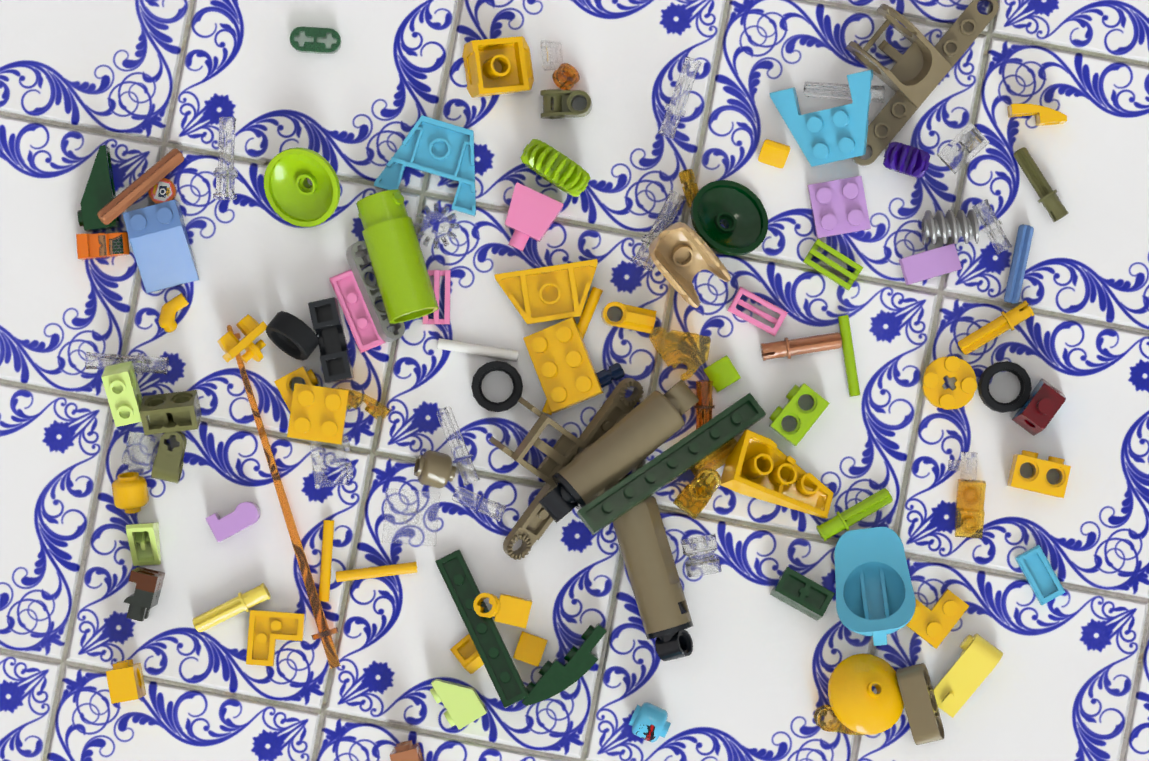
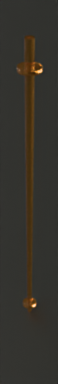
M231 325L227 326V331L230 330L237 339L241 338L240 333L234 334ZM239 353L235 356L319 631V633L311 636L313 640L321 638L330 669L341 666L331 636L339 631L337 627L332 629L328 627L246 369Z

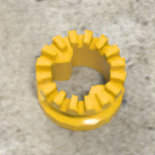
M481 593L474 600V611L481 617L492 618L499 613L500 600L493 594ZM486 598H490L489 603L492 604V608L489 612L485 613L481 602Z

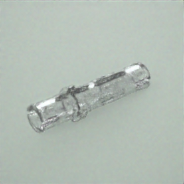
M685 57V62L676 82L669 104L665 105L664 110L666 113L658 134L674 139L680 119L685 116L686 111L684 108L698 69L701 66L700 61ZM687 75H689V76H688V79H687V81H686L684 90H683V92H682V94H681V91H682L683 85H684V83H685L686 77H687Z
M87 352L85 368L104 370L106 366L132 361L137 375H143L144 372L167 375L169 359L168 357L145 356L144 353H138L135 356Z

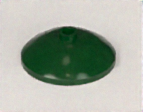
M728 180L713 181L703 186L692 201L691 220L696 233L713 250L731 256L745 255L754 251L765 239L768 230L766 210L760 199L747 187Z

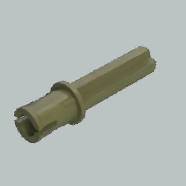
M1025 147L1017 150L1013 156L1040 197L1038 202H1042L1052 221L1056 222L1069 214L1056 194L1058 191L1052 190Z

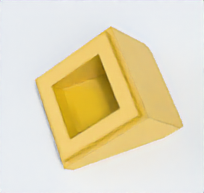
M766 139L763 142L758 161L777 168H783L791 148H789L790 146Z
M522 631L513 658L539 667L548 640Z
M470 634L466 635L450 649L470 674H473L484 665Z

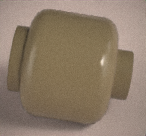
M432 450L419 455L414 467V475L417 476L420 484L435 488L445 487L448 481H453L456 473V466L452 465V459L448 454Z

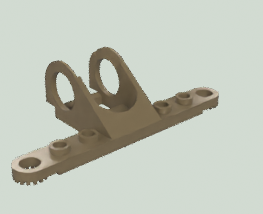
M973 0L935 46L898 11L886 4L880 5L877 12L887 20L863 49L853 41L847 45L846 49L868 70L872 69L873 74L896 93L868 126L867 145L871 148V157L866 160L859 157L852 158L856 164L867 166L877 159L994 18L999 8L997 0H987L992 5L991 12L987 15L979 13L977 9L978 2L982 0ZM889 25L912 43L904 54H901L886 40H883L878 46L883 53L896 63L891 70L884 67L867 52Z
M625 378L620 381L579 438L575 437L522 397L519 398L518 402L539 416L537 422L515 452L492 436L489 441L546 483L505 538L503 550L508 556L515 560L525 558V555L529 554L528 551L531 550L536 540H539L554 519L542 507L539 501L557 486L552 476L563 466L565 467L586 446L594 443L637 405V402H640L639 399L643 397L644 391L642 390L643 386L633 378ZM630 386L634 387L632 395L625 398V390H628ZM548 424L562 433V436L553 448L539 438ZM532 445L547 455L538 468H535L523 459ZM522 539L521 547L513 551V543L515 544V541Z

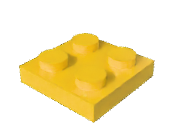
M295 383L287 437L342 445L349 390Z

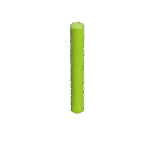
M849 315L838 316L850 397L860 395Z

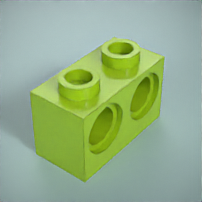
M805 383L800 387L795 384L786 395V398L789 399L787 404L783 408L778 406L769 417L772 420L769 427L794 446H797L830 404ZM808 395L812 398L813 404L809 410H803L799 407L798 400L800 396ZM785 416H791L796 421V427L790 432L785 431L781 425L782 419Z

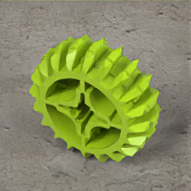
M532 139L529 145L527 144L524 148L523 154L520 157L522 163L558 189L573 197H579L588 186L590 180L589 173L545 142Z

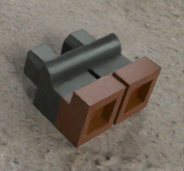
M140 566L131 570L129 581L137 584L134 594L124 600V603L130 604L126 618L137 621H144V619L148 618L150 609L158 604L165 576L164 572Z

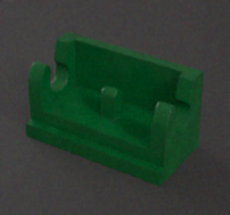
M786 567L770 595L809 617L819 620L823 617L835 593Z

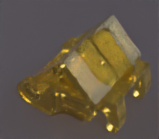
M662 327L653 328L649 334V339L655 350L668 367L671 366L674 369L679 364L686 365V373L680 376V379L683 381L689 379L702 364L708 361L711 342L708 336L675 330L667 333Z

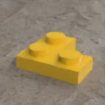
M948 589L945 590L931 610L915 598V612L906 626L937 649L968 609L969 605Z
M250 610L246 664L274 666L276 639L303 641L305 614Z

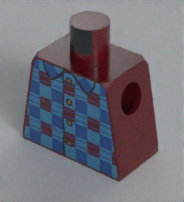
M1042 378L1031 392L1028 401L1017 411L1012 420L1034 436L1046 428L1065 402L1066 397Z

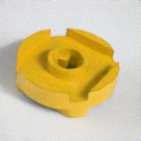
M955 356L940 357L932 361L923 374L922 391L926 399L933 406L945 410L959 409L965 406L973 398L977 389L974 370L965 360ZM945 376L956 379L953 390L943 388L942 385L945 383L943 378Z

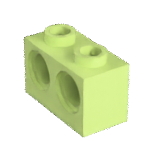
M132 361L106 366L101 378L115 426L119 427L142 422L139 412L142 395Z

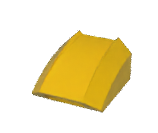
M523 36L472 40L464 44L462 57L464 60L467 90L472 98L531 90L534 77L530 48Z

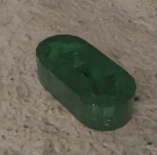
M297 27L290 34L292 47L303 53L334 54L341 48L342 44L338 32L330 28ZM303 32L307 38H314V42H305L302 47L299 42L295 41V37H300ZM331 34L332 38L337 40V42L332 44L331 48H327L326 44L318 42V39H327V35Z

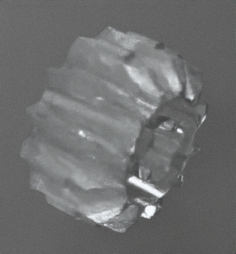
M434 203V212H431L427 205L423 208L427 215L416 214V217L423 222L413 224L415 229H423V231L417 233V238L421 239L427 236L423 242L425 247L430 244L431 240H434V249L439 248V240H442L444 246L448 247L449 242L446 237L449 236L454 240L457 238L454 233L450 232V229L456 230L460 228L459 224H450L451 221L457 218L456 213L446 217L450 208L446 205L440 213L439 203ZM435 219L438 223L442 221L444 223V226H440L442 231L439 233L435 230H429V226H432L431 221Z

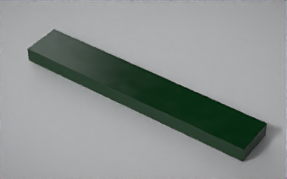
M457 550L436 560L437 567L504 708L530 697L493 619L481 617L474 611V600L481 593L461 551ZM481 602V606L484 607V612H489L485 602Z

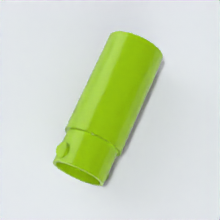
M398 189L382 191L359 200L356 205L359 212L358 216L364 228L362 234L389 323L396 324L414 320L438 310V303L411 217H408L401 191Z

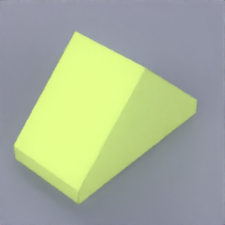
M159 522L126 525L133 566L161 564Z

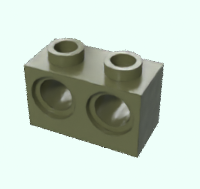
M197 390L143 396L139 411L144 435L198 429L202 414Z

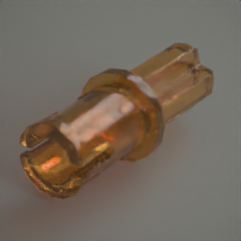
M711 380L696 381V396L699 399L694 405V408H696V429L712 419V409L715 408V405H713L712 399L713 381Z

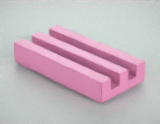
M427 270L429 276H434V294L438 307L440 276H445L444 319H439L438 309L434 312L433 319H429V314L423 316V324L450 325L451 270Z
M742 287L739 288L727 310L774 337L788 313ZM744 295L780 315L779 318L776 319L741 300V296ZM738 304L775 324V326L771 328L736 309V305Z

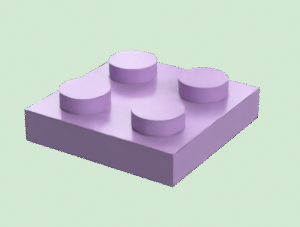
M861 176L807 186L817 239L871 229Z

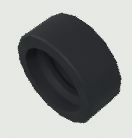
M278 312L266 327V333L272 342L286 354L298 360L308 359L319 344V339L314 331L302 320L288 312Z
M493 361L484 364L477 370L473 376L471 388L473 397L480 406L488 411L502 412L509 410L517 404L522 396L523 383L520 374L513 366L507 362ZM497 370L508 374L513 382L512 394L507 400L499 403L486 399L481 389L484 377L488 373Z
M1009 361L997 362L987 367L981 374L978 383L979 396L983 403L991 410L1001 413L1013 412L1023 407L1028 401L1032 390L1031 379L1026 370L1020 365ZM1001 371L1013 373L1020 381V393L1015 400L1009 403L996 401L989 392L991 378Z

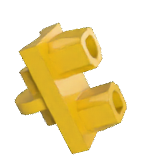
M248 314L236 324L245 335L244 338L239 341L229 330L217 341L225 352L222 357L227 363L243 349L246 350V353L241 356V359L245 363L251 358L257 362L263 359V354L260 350L266 344L261 339L256 344L252 341L266 330L267 325L264 321L259 324Z

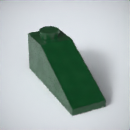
M106 145L99 147L80 203L81 210L77 212L80 227L84 226V230L87 232L121 228L119 216L109 225H105L97 215L98 211L116 197L110 148Z

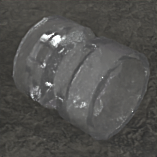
M715 534L681 539L683 554L689 558L685 562L687 577L722 572L719 556L714 555V552L718 549Z

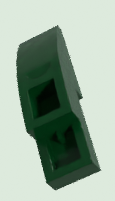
M599 623L595 627L590 625L581 636L584 641L577 649L573 646L564 657L567 661L565 665L558 659H555L553 663L548 660L538 672L542 676L537 683L534 684L531 681L526 687L530 697L522 700V703L528 706L551 698L579 680L597 662L598 657L591 651L607 632V629Z

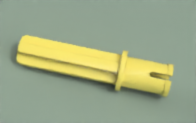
M264 583L243 594L239 592L237 597L193 618V625L198 632H203L243 611L250 612V608L271 599L270 593Z

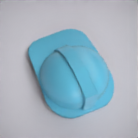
M887 527L847 531L839 538L834 552L836 610L838 617L849 630L863 636H873L874 646L887 645V635L896 632L908 624L914 615L916 607L903 543L897 533Z

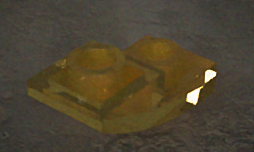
M338 388L349 390L348 410L351 407L358 410L365 402L367 404L365 410L375 419H378L379 416L386 419L392 412L387 406L366 394L350 389Z
M958 479L955 537L982 539L985 515V481Z

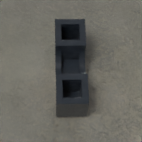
M333 297L308 303L313 329L319 339V357L325 383L354 378L337 298Z

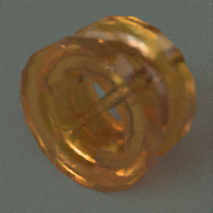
M568 63L561 64L552 74L554 83L563 90H571L574 84L580 80L578 71Z

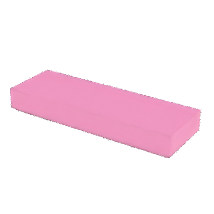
M350 269L329 278L360 353L386 343L380 338L352 270Z

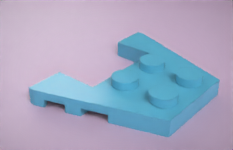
M872 69L847 75L853 103L802 115L795 87L769 93L770 98L811 167L866 154L869 124L868 112L869 104L871 103V81L873 80Z
M421 115L402 142V145L387 163L380 176L375 180L374 186L385 190H399L405 167L417 169L459 182L451 209L475 216L474 131Z

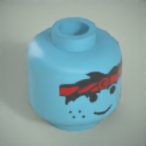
M646 702L642 706L637 705L629 725L632 726V733L653 743L657 741L659 736L665 738L671 723L666 721L668 717L666 710Z

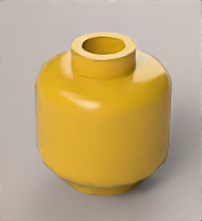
M138 472L119 474L112 483L114 504L117 508L124 509L125 513L140 512L141 507L149 502L146 479L139 476Z

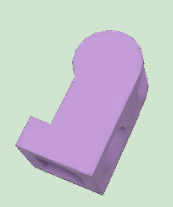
M243 502L236 507L234 512L223 518H220L218 513H214L205 519L216 540L221 542L256 523L260 517V510L253 502Z

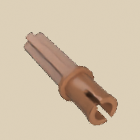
M837 332L788 340L786 337L784 341L761 343L763 361L781 357L791 359L793 355L839 349L842 347V338L840 333Z

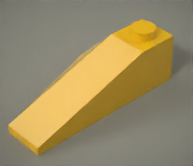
M750 430L743 432L728 456L719 484L740 494L824 519L828 517L834 494L811 473H806L795 463L796 460L790 455L786 456L780 451L775 442Z

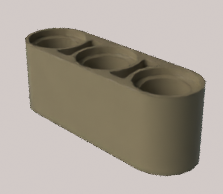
M921 663L897 669V681L916 745L943 740L944 728L926 665Z

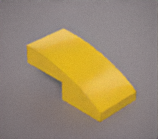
M1022 103L1010 104L1008 106V118L1035 115L1036 126L1063 124L1067 121V115L1048 107Z

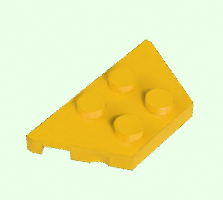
M593 259L494 274V276L527 325L555 321L571 317H581L598 260Z

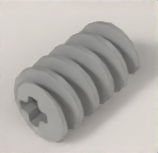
M973 209L968 211L967 217L963 210H958L956 217L952 210H948L945 218L941 210L936 211L934 218L930 210L925 212L922 219L923 245H925L927 237H930L932 244L936 245L938 237L942 238L943 244H947L948 238L951 236L954 244L958 243L960 236H963L965 244L969 243L970 236H974L975 242L978 244L979 222Z

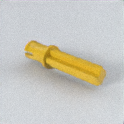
M1025 300L1006 313L1004 311L1001 312L1000 317L958 342L960 350L963 354L968 355L1009 329L1013 331L1014 326L1034 316L1033 310L1030 306L1028 307L1029 304Z

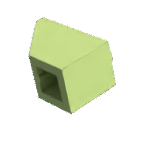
M435 679L431 682L433 688L430 689V692L437 703L442 702L447 709L444 715L451 727L456 725L460 730L488 712L473 687L441 679Z

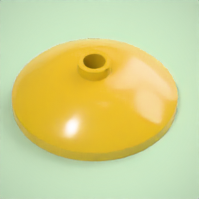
M871 654L852 655L841 661L830 676L828 698L831 708L839 721L850 730L865 735L878 734L891 728L900 718L904 703L896 671L885 660ZM872 686L876 688L877 694L873 693Z

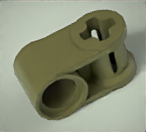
M558 89L540 91V95L543 96L542 119L584 117L592 109L591 98L584 91ZM577 97H583L587 100V106L583 110L578 111L572 107V102Z
M181 431L164 433L161 436L153 463L151 478L179 483L187 439ZM174 435L176 436V441L180 442V445L170 449L171 444L167 443V439L172 438Z

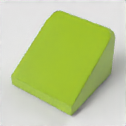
M727 355L703 369L717 393L741 378Z

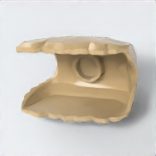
M676 222L670 225L649 245V254L658 270L682 298L694 308H698L701 303L692 283L694 276L698 272L708 270L724 282L731 280L728 270L712 249L685 223Z

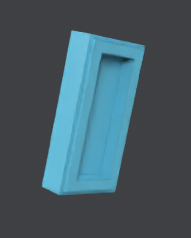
M1036 545L1014 557L1040 605H1044L1065 593L1040 545Z

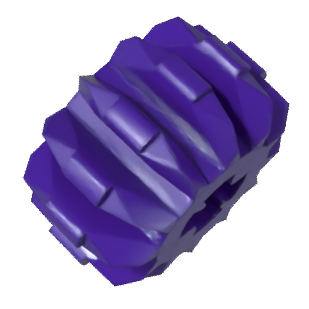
M898 142L890 143L884 154L883 165L886 168L916 178L924 177L930 164L928 152Z

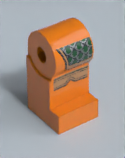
M127 232L76 234L77 253L80 260L130 254Z

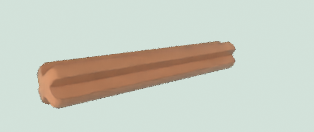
M176 148L167 153L98 211L97 215L100 221L105 225H109L184 161L183 154Z

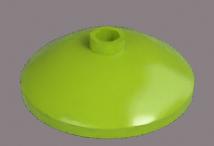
M289 148L277 154L266 168L264 190L267 200L273 210L285 221L300 227H312L323 223L335 212L340 200L339 180L331 164L317 152L307 148ZM307 178L311 180L312 185L307 182Z

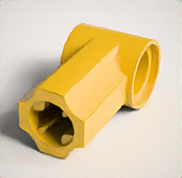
M611 302L603 308L601 317L603 322L610 327H620L652 334L657 311L630 306L620 302ZM610 307H617L621 311V319L619 321L613 322L609 320L607 311Z

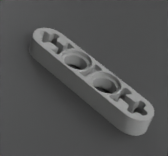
M358 241L347 250L346 257L380 338L386 342H394L403 336L405 332L404 322L390 324L388 318L382 320L381 317L387 314L386 310L381 311L375 306V299L381 297L377 281L375 286H370L364 278L366 272L374 274L365 241ZM363 251L365 256L357 257L355 253ZM369 263L370 266H368V267H366L365 269L361 270V268H360L361 266L366 265V264ZM395 326L396 330L388 332L387 327Z

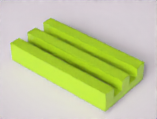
M819 239L816 240L803 263L848 291L863 269L862 266ZM820 247L855 269V271L851 273L816 250ZM815 256L850 279L848 282H845L812 261L811 258Z

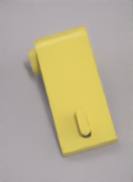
M977 633L973 637L969 634L960 645V648L963 650L959 659L933 689L937 706L952 718L1003 656V652Z

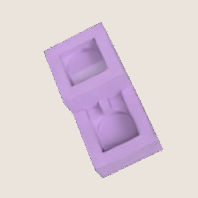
M954 243L899 259L906 285L962 269Z

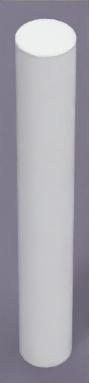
M439 338L437 349L517 362L519 351L442 338Z

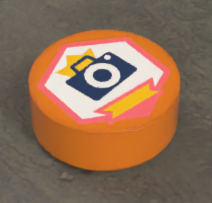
M163 178L148 193L150 199L154 203L159 204L174 200L177 191L172 181Z

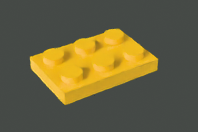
M571 317L523 338L552 413H557L604 393L575 318Z

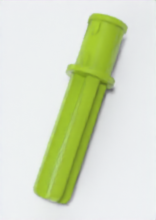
M883 488L842 513L836 512L835 517L816 526V529L825 542L843 530L848 531L851 525L893 501L892 496L886 488Z

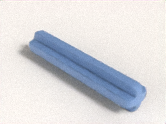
M1022 224L1018 228L1004 301L1007 303L1018 304L1020 300L1034 228L1029 225Z

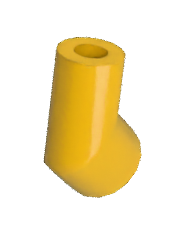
M182 293L165 303L161 308L158 322L165 332L170 333L176 330V312L189 304Z

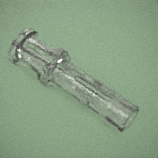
M219 117L218 168H215L213 174L216 177V193L213 194V199L217 200L237 199V194H235V177H238V172L234 168L236 118Z
M670 190L649 234L642 236V245L636 256H632L630 259L631 262L648 271L653 270V260L649 254V245L662 231L672 224L683 201L686 199L683 195L679 194L676 202L673 203L677 192Z

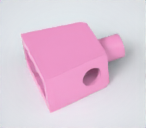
M517 182L505 221V226L514 230L508 245L523 251L529 237L540 242L563 209L564 204Z

